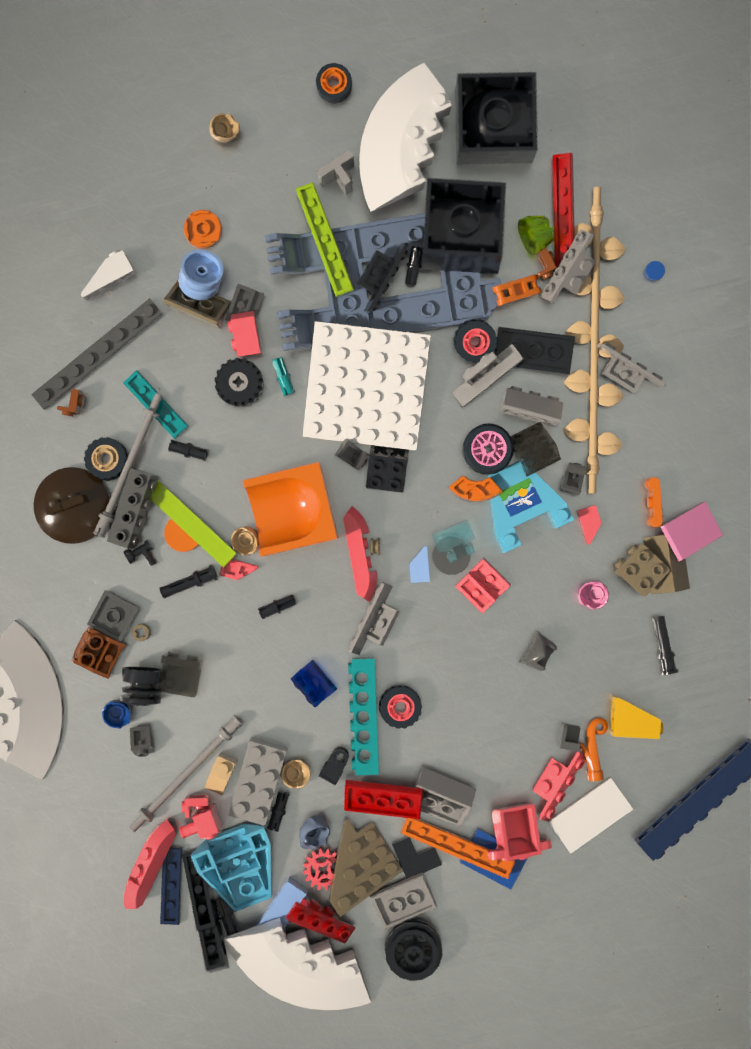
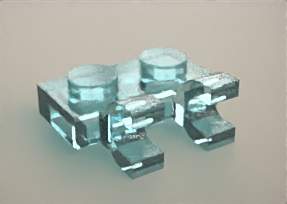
M467 520L432 535L439 553L445 551L449 563L457 561L452 548L463 544L467 556L475 553L470 542L475 537Z

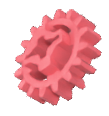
M320 847L319 852L312 850L313 856H306L309 862H304L303 866L306 869L303 870V874H308L305 880L312 881L311 887L316 884L318 885V890L321 889V886L328 890V886H332L334 876L332 863L336 864V850L330 853V847H327L326 851H323L322 847ZM328 863L327 870H323V872L320 873V868L326 866ZM311 865L316 871L315 875L312 874Z

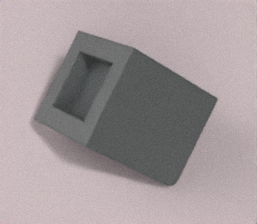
M561 723L558 747L560 749L579 752L580 726Z

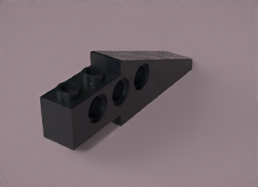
M191 851L182 854L205 969L207 972L213 973L230 968L222 932L224 929L219 919L220 914L213 889L197 873L190 856L193 852Z

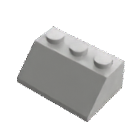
M511 386V388L505 390L500 412L556 426L561 421L563 402H560L559 398L554 396L545 398L540 396L541 393L535 391L526 393L522 392L520 387Z
M424 767L414 785V788L423 789L422 812L460 827L470 811L476 789L468 784H463L453 780L451 777L441 775Z

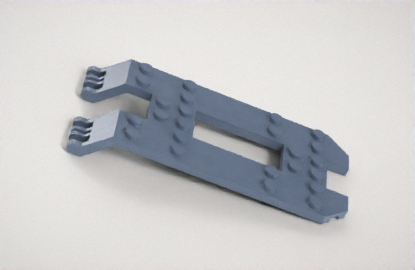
M425 213L331 229L354 291L339 297L335 296L312 232L303 234L274 233L264 236L266 243L280 241L281 246L266 249L267 254L282 253L268 256V261L283 260L284 266L270 267V274H305L324 270L330 307L277 312L278 319L293 318V323L280 324V330H295L280 333L281 338L296 336V342L284 343L282 345L283 351L312 349L315 321L410 333L460 325L471 319L485 321L488 320L498 306V298L492 288L501 285V279L481 281L480 273L440 270L443 288L379 298L380 304L378 308L367 313L364 311L369 302L366 289L357 285L363 274L362 264L369 263L375 250L393 259L401 243L409 244L406 256H410L411 246L423 248Z

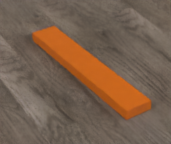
M407 818L401 834L506 879L509 878L515 860H489L488 851L491 849L420 819Z

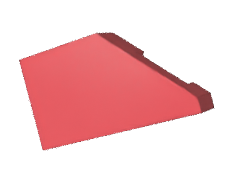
M596 505L577 510L587 544H591L601 525Z
M232 559L225 568L221 566L219 575L239 580L258 569L259 566Z

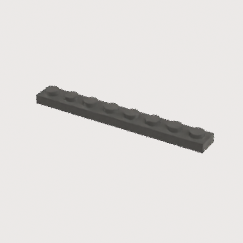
M149 298L31 395L44 410L47 409L159 318L162 312Z

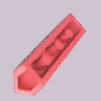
M352 506L343 520L357 594L370 602L377 586V571L369 572L368 568H372L370 556L366 557L365 549H368L367 538L362 537V534L369 533V529L363 516Z
M168 820L161 822L151 832L127 880L124 893L125 909H137L142 906L176 836L175 830Z

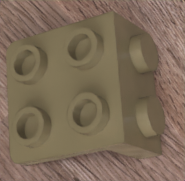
M643 543L638 544V546L634 544L627 551L629 555L625 559L621 558L614 565L616 569L613 572L618 577H622L641 596H647L669 573V568Z

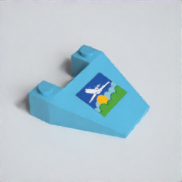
M523 460L507 466L498 473L487 476V478L491 477L503 491L499 496L490 499L494 536L502 553L522 545L514 529L515 526L547 512L554 529L574 521L567 503Z

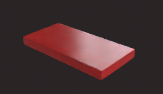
M346 780L344 811L420 819L423 789Z

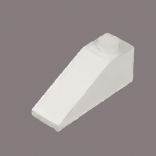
M116 250L109 254V257L104 260L82 291V298L87 301L137 274L123 250Z

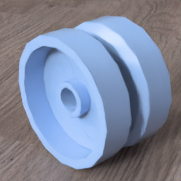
M203 249L194 250L186 254L182 260L178 278L179 287L184 294L192 299L207 300L219 291L224 271L219 257Z

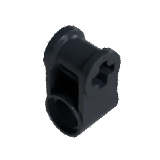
M340 746L333 750L319 774L320 778L333 785H336L349 758V752L345 747ZM342 753L343 758L337 760V755Z

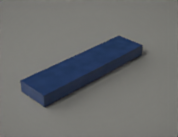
M171 846L162 863L160 924H180L183 847Z

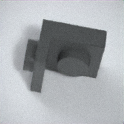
M149 725L130 728L131 751L138 757H145L149 753H154V748L151 746Z

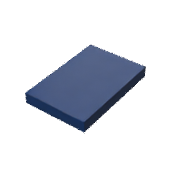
M477 828L471 841L491 850L496 849V837ZM462 859L460 863L511 890L527 859L515 860L508 879Z

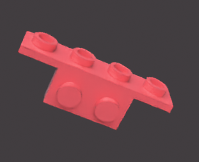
M577 751L568 767L554 758L550 760L533 789L535 793L548 801L540 813L539 819L548 821L555 815V808L565 798V791L575 781V774L578 769L580 770L585 764L583 753Z

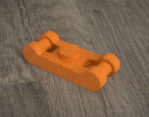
M536 274L493 287L494 294L496 293L498 298V306L542 293L541 288L538 287L536 282L538 280ZM504 290L508 291V297H505Z
M652 477L645 481V486L649 489L650 497H647V507L651 510L648 525L650 527H660L663 523L660 480Z

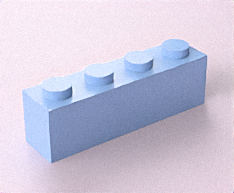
M288 877L256 926L280 918L286 932L285 926L288 923L286 916L295 902L300 903L303 898L308 899L306 896L308 889Z

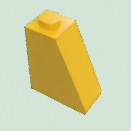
M612 696L610 730L612 736L660 739L664 726L659 718L618 696Z

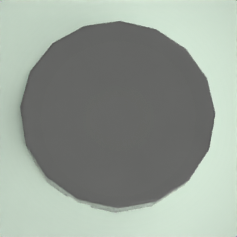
M446 537L435 545L432 552L433 562L442 573L456 575L463 572L468 566L470 550L463 540L456 537Z

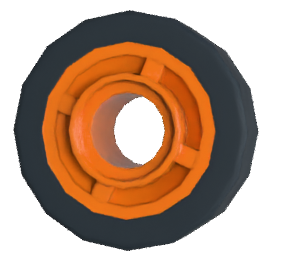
M330 63L319 70L316 76V87L320 97L330 103H339L347 99L351 93L352 79L346 67L341 64ZM332 80L339 82L337 86L329 85Z

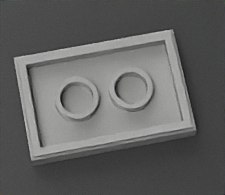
M423 872L370 895L384 930L437 908Z

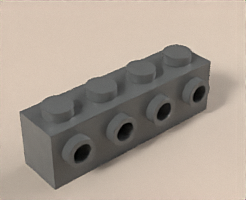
M130 468L107 542L127 549H135V546L140 541L139 534L141 528H143L146 522V512L152 503L151 495L158 485V476L139 469Z

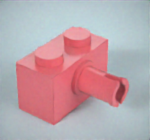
M215 803L205 806L206 808L197 809L192 816L193 822L179 827V832L183 839L198 833L200 839L206 837V840L217 836L223 823Z

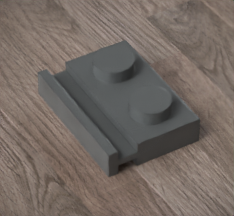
M237 284L225 321H231V314L254 311L256 318L264 293Z

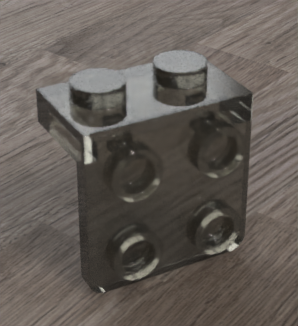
M168 651V654H163L161 663H163V682L160 683L159 689L165 693L195 697L198 692L203 660L198 659V656L195 655L179 656L180 653Z

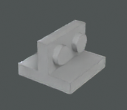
M348 150L317 170L318 181L322 187L336 179L345 195L352 191V176L348 170L355 166L354 156L351 151Z

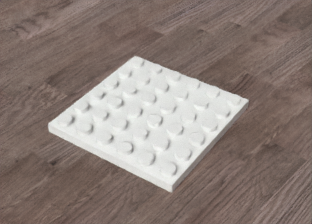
M315 321L303 437L344 441L346 439L351 443L417 450L431 335Z

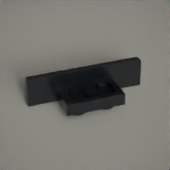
M401 243L393 259L375 250L357 285L373 294L364 309L365 312L370 313L378 308L380 304L379 298L381 294H385L390 285L388 281L396 275L399 269L397 265L400 260L406 257L409 244Z

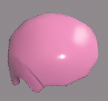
M592 580L586 582L580 588L578 597L583 606L590 609H598L608 602L610 593L604 583Z

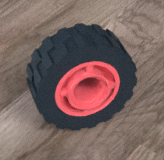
M471 319L465 321L462 325L460 324L458 330H456L454 346L458 354L466 361L477 363L480 362V359L485 354L494 353L497 347L496 333L487 322L481 319ZM473 337H480L479 344L471 345Z
M405 685L390 687L381 696L379 701V711L383 720L389 726L396 727L397 729H405L408 726L414 725L413 723L418 721V717L422 713V704L418 694L412 688ZM404 702L405 709L401 712L396 711V704Z

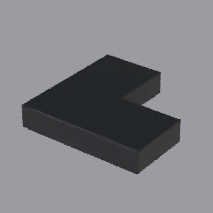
M405 837L392 843L406 879L442 865L437 850L434 847L417 853L410 837Z

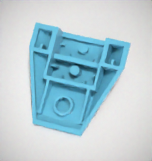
M241 824L218 833L212 839L205 840L190 854L197 873L235 912L271 898V844L264 826Z

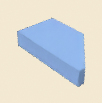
M424 546L409 564L411 583L430 582L427 546Z

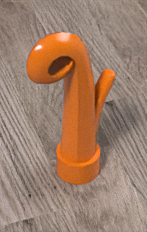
M595 718L589 724L587 748L583 743H580V748L588 765V781L604 780L596 743V735H603L608 730V723L603 718ZM601 723L602 729L597 730V725Z

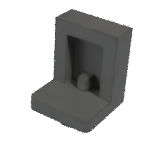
M346 439L335 453L338 458L357 470L366 464L367 457L369 456L368 453Z
M569 462L564 472L560 491L580 495L587 467L579 463Z

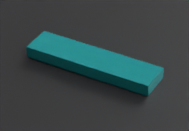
M136 370L123 382L144 407L149 409L155 393L158 392L140 372ZM162 397L156 413L160 416L155 417V419L176 439L189 426Z

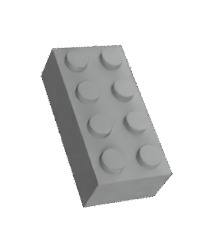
M250 738L228 816L266 826L287 753V747Z

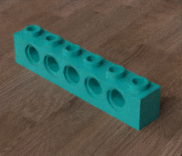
M375 657L352 658V663H348V674H352V682H349V693H353V701H350V713L354 712V720H350V730L354 732L355 738L351 739V751H355V758L352 759V770H356V776L379 775ZM365 673L368 679L365 682H359L357 675ZM360 692H365L368 694V699L362 702L357 698V695ZM361 711H365L369 714V718L362 721L359 719L358 714ZM363 730L370 734V737L366 740L359 737V733ZM362 750H368L371 755L369 758L363 759L359 753Z

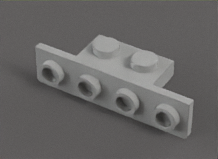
M581 229L575 236L573 243L565 253L558 268L554 271L549 283L545 286L541 294L542 298L554 303L563 287L575 295L578 293L596 263V260L584 253L594 236L592 233Z
M607 342L605 344H597V348L611 356L610 361L602 372L611 380L632 393L637 392L644 378L659 387H665L666 383L662 381L663 377L654 372L652 374L647 372L646 366L638 362L637 364L630 361L631 357L623 352L619 354L614 351L616 348Z
M513 344L498 356L493 352L485 354L478 364L470 366L465 371V374L462 376L465 382L452 392L453 395L465 407L519 364L523 357Z
M384 582L378 586L375 597L367 608V614L364 620L360 622L356 636L350 642L349 652L359 655L367 638L381 646L384 645L400 612L385 604L393 586Z

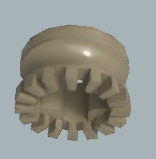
M370 538L371 555L374 553L380 555V547H378L380 546V538H377V540Z
M143 623L136 625L132 630V636L137 641L146 640L151 633L149 626ZM141 628H144V633L146 635H142L141 637H139L137 629L140 630Z

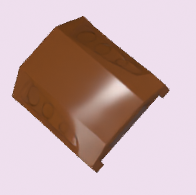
M88 627L74 651L72 662L92 673L109 679L111 670L126 644Z

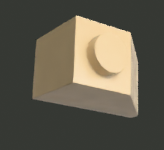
M220 752L204 788L222 795L238 760Z

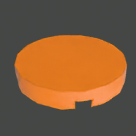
M209 210L194 211L184 223L185 237L191 245L197 248L206 249L213 247L222 236L221 222Z
M172 519L167 522L164 536L167 544L172 549L187 552L194 550L199 545Z

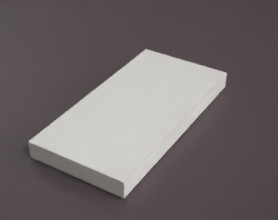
M609 777L548 820V822L568 851L572 853L628 814L633 808L611 777Z

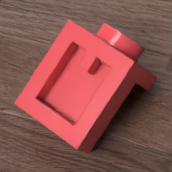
M210 794L187 795L184 801H182V813H185V818H190L192 815V806H194V809L206 808L205 806H208L210 803Z

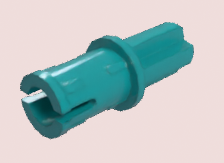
M279 357L272 360L277 375L276 380L279 381L283 396L295 393L289 377L291 374H288L283 358Z

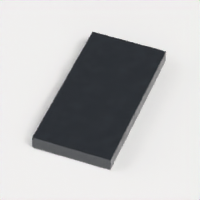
M499 327L495 355L498 356L513 344L523 357V360L514 368L570 375L575 336Z

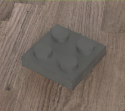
M105 590L87 625L122 642L139 607Z

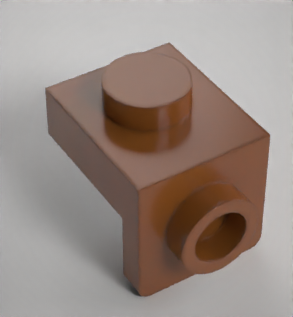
M545 247L539 250L537 254L545 270L537 273L536 276L537 279L543 278V280L553 276V272L556 269L554 264L555 257Z
M71 389L69 407L57 406V410L62 411V415L73 417L74 413L80 414L81 406L83 407L85 403L83 391Z

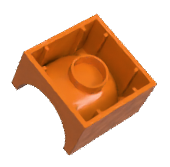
M319 462L243 480L256 523L261 557L339 539L322 466Z

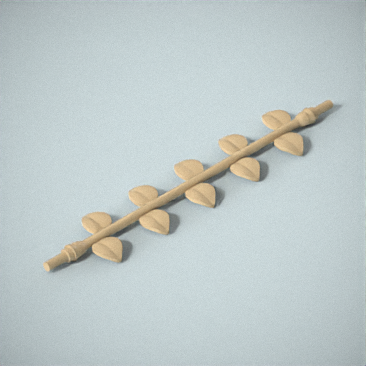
M601 187L593 188V206L590 211L593 230L584 223L574 227L575 236L581 229L594 235L589 243L591 245L593 242L592 258L596 260L592 268V278L588 275L577 295L584 296L592 291L591 326L584 321H578L565 332V335L575 336L574 343L586 344L591 340L590 375L584 370H576L564 381L569 389L577 393H584L590 389V425L584 419L579 418L573 420L564 428L566 436L574 441L581 442L589 438V457L586 466L587 474L589 475V494H596V475H598V470H600L597 452L601 455H611L622 447V442L613 433L606 432L597 437L598 403L606 407L613 406L620 402L623 394L611 383L604 384L598 388V354L605 358H611V356L596 346L597 344H605L607 342L616 348L614 351L621 353L624 348L622 342L614 335L608 334L599 339V305L604 309H613L621 305L625 299L619 289L614 286H606L600 290V257L604 260H615L625 252V247L617 238L608 237L600 243V229L604 215L603 206H601Z

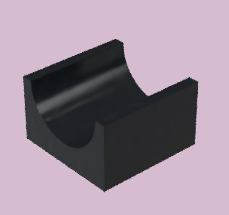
M427 179L421 269L498 274L503 256L505 182Z

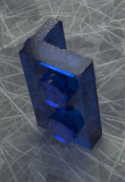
M311 660L291 677L294 686L302 692L306 700L314 708L337 690L336 686L314 660Z

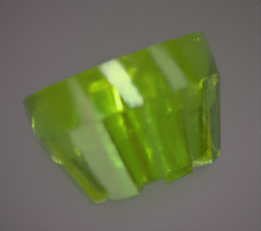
M545 215L525 216L518 221L521 241L527 252L531 255L538 254L554 240V235L552 234L554 232L553 227H550V221L548 218H545Z

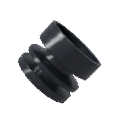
M136 666L122 668V681L130 683V686L121 688V692L129 693L120 696L121 702L136 706H149L161 703V697L153 695L161 694L162 690L153 687V685L163 682V669Z

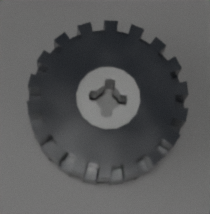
M244 358L229 359L216 372L217 376L214 380L216 383L215 389L219 397L227 404L239 408L242 406L247 407L249 404H254L255 400L260 398V394L264 389V380L261 371L253 362Z

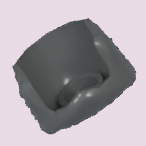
M536 631L529 650H527V653L519 662L539 671H544L549 657L557 650V646L539 631Z

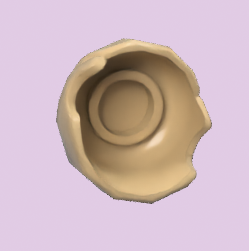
M217 114L209 123L210 134L216 141L222 143L233 141L239 133L240 124L231 114Z
M239 527L232 533L231 545L236 552L243 556L253 554L259 546L258 533L252 527Z
M297 759L287 761L282 766L280 773L282 782L292 789L303 788L310 781L311 776L309 766L304 761Z

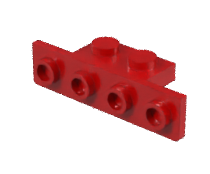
M303 898L300 903L295 902L286 916L290 922L344 944L355 930L353 925L339 920L335 914L336 911L328 905L324 907L314 899L310 901Z

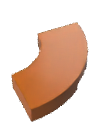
M463 475L449 486V489L455 495L475 502L490 500L503 493L491 477L482 481H473Z

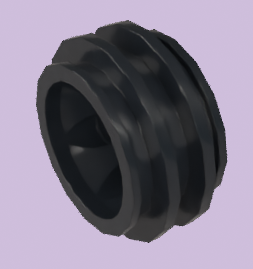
M418 919L405 920L395 925L388 933L385 942L386 962L391 971L397 976L409 981L423 980L432 975L439 967L443 956L442 943L436 929L430 924ZM411 935L410 940L404 939V937ZM422 936L426 940L424 942H420L418 938ZM401 946L403 948L402 952H397L395 950L396 947ZM426 949L431 950L430 955L424 953ZM413 950H417L418 952L414 956L409 954Z

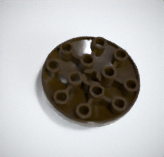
M76 467L62 468L49 474L37 488L33 503L35 518L40 528L56 541L68 544L86 542L96 536L93 532L100 519L98 516L106 510L110 495L102 480L94 477L88 470Z

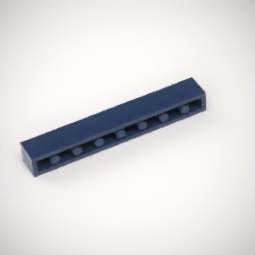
M748 738L634 839L652 861L660 859L665 854L667 848L675 846L684 833L688 834L693 830L694 824L698 821H703L711 809L719 807L727 795L734 794L737 786L751 778V740Z

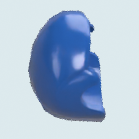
M117 699L108 702L103 707L102 718L109 727L121 729L130 723L132 712L127 703Z

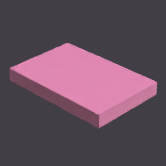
M706 502L700 503L661 526L678 561L687 558L723 536Z

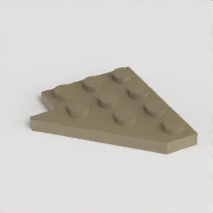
M348 819L344 821L329 900L339 916H343L403 872L373 822L368 823L356 832Z

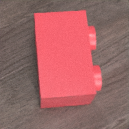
M254 311L231 314L228 328L229 332H233L234 339L231 340L233 351H237L238 357L261 353Z

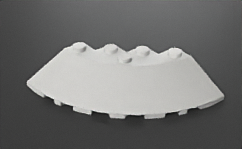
M425 63L402 75L385 91L373 108L366 123L361 141L359 160L363 193L371 213L424 188L425 179L420 169L432 164L434 154L429 144L441 139L443 129L438 120L448 116L452 107L443 87Z
M14 620L0 637V758L43 780L51 767L60 743L61 729L63 728L62 694L55 669L46 656L44 649L27 629Z
M280 918L225 937L230 953L243 972L261 989L284 1002L303 1008L327 1011L344 1010L371 1003L354 951L350 950L334 956L329 939L310 946L304 928L286 935Z

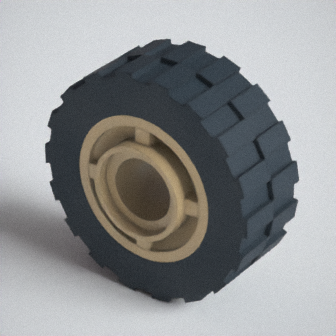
M101 437L98 440L92 441L84 453L85 467L88 469V472L101 480L110 481V479H117L121 475L128 458L125 447L117 440L109 437ZM109 454L111 457L110 462L103 464V456Z

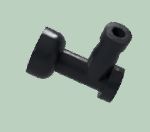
M148 539L134 550L126 549L123 551L130 564L134 563L136 557L140 554L144 555L150 566L157 563L150 552L153 550V547Z

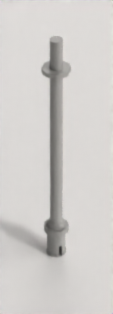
M155 393L149 409H143L147 414L106 510L98 516L100 519L93 532L95 535L105 538L108 527L114 520L112 513L126 483L129 470L135 462L153 417L160 416L156 413L162 395Z
M234 716L224 728L221 727L216 739L146 810L143 808L139 810L141 815L133 822L130 829L135 832L146 820L151 822L153 820L151 815L224 740L232 739V735L243 725V722Z

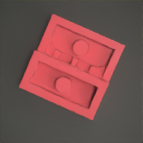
M483 558L455 587L483 613L511 584Z

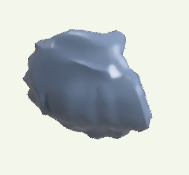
M323 815L311 816L304 822L299 832V845L301 848L317 849L321 845L328 844L327 838L330 835V827Z

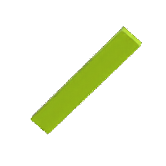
M314 182L295 188L335 296L339 297L354 291Z
M157 479V488L153 491L150 499L225 568L237 553Z

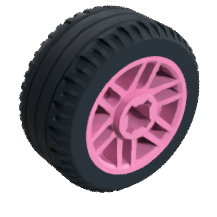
M481 424L473 428L463 443L465 462L472 470L484 475H491L502 471L511 462L514 453V444L511 436L504 428L496 424ZM490 446L491 452L487 453L485 447Z

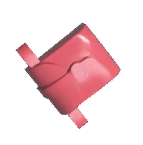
M526 803L499 808L493 811L492 817L497 847L488 851L489 860L528 859L530 856L542 854V850L552 848L551 839L540 840L535 804Z

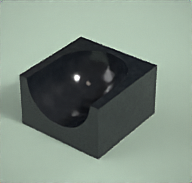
M536 72L458 73L455 86L456 164L533 163L537 153Z

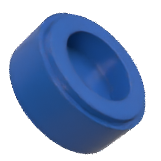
M652 261L645 268V275L651 281H658L665 274V267L659 261Z

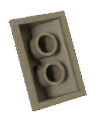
M178 280L163 300L168 307L219 329L231 301L216 294L207 300L192 299L183 293L179 287Z
M665 534L643 537L644 545L669 568V573L652 589L651 594L673 593L690 589L686 558L678 561Z

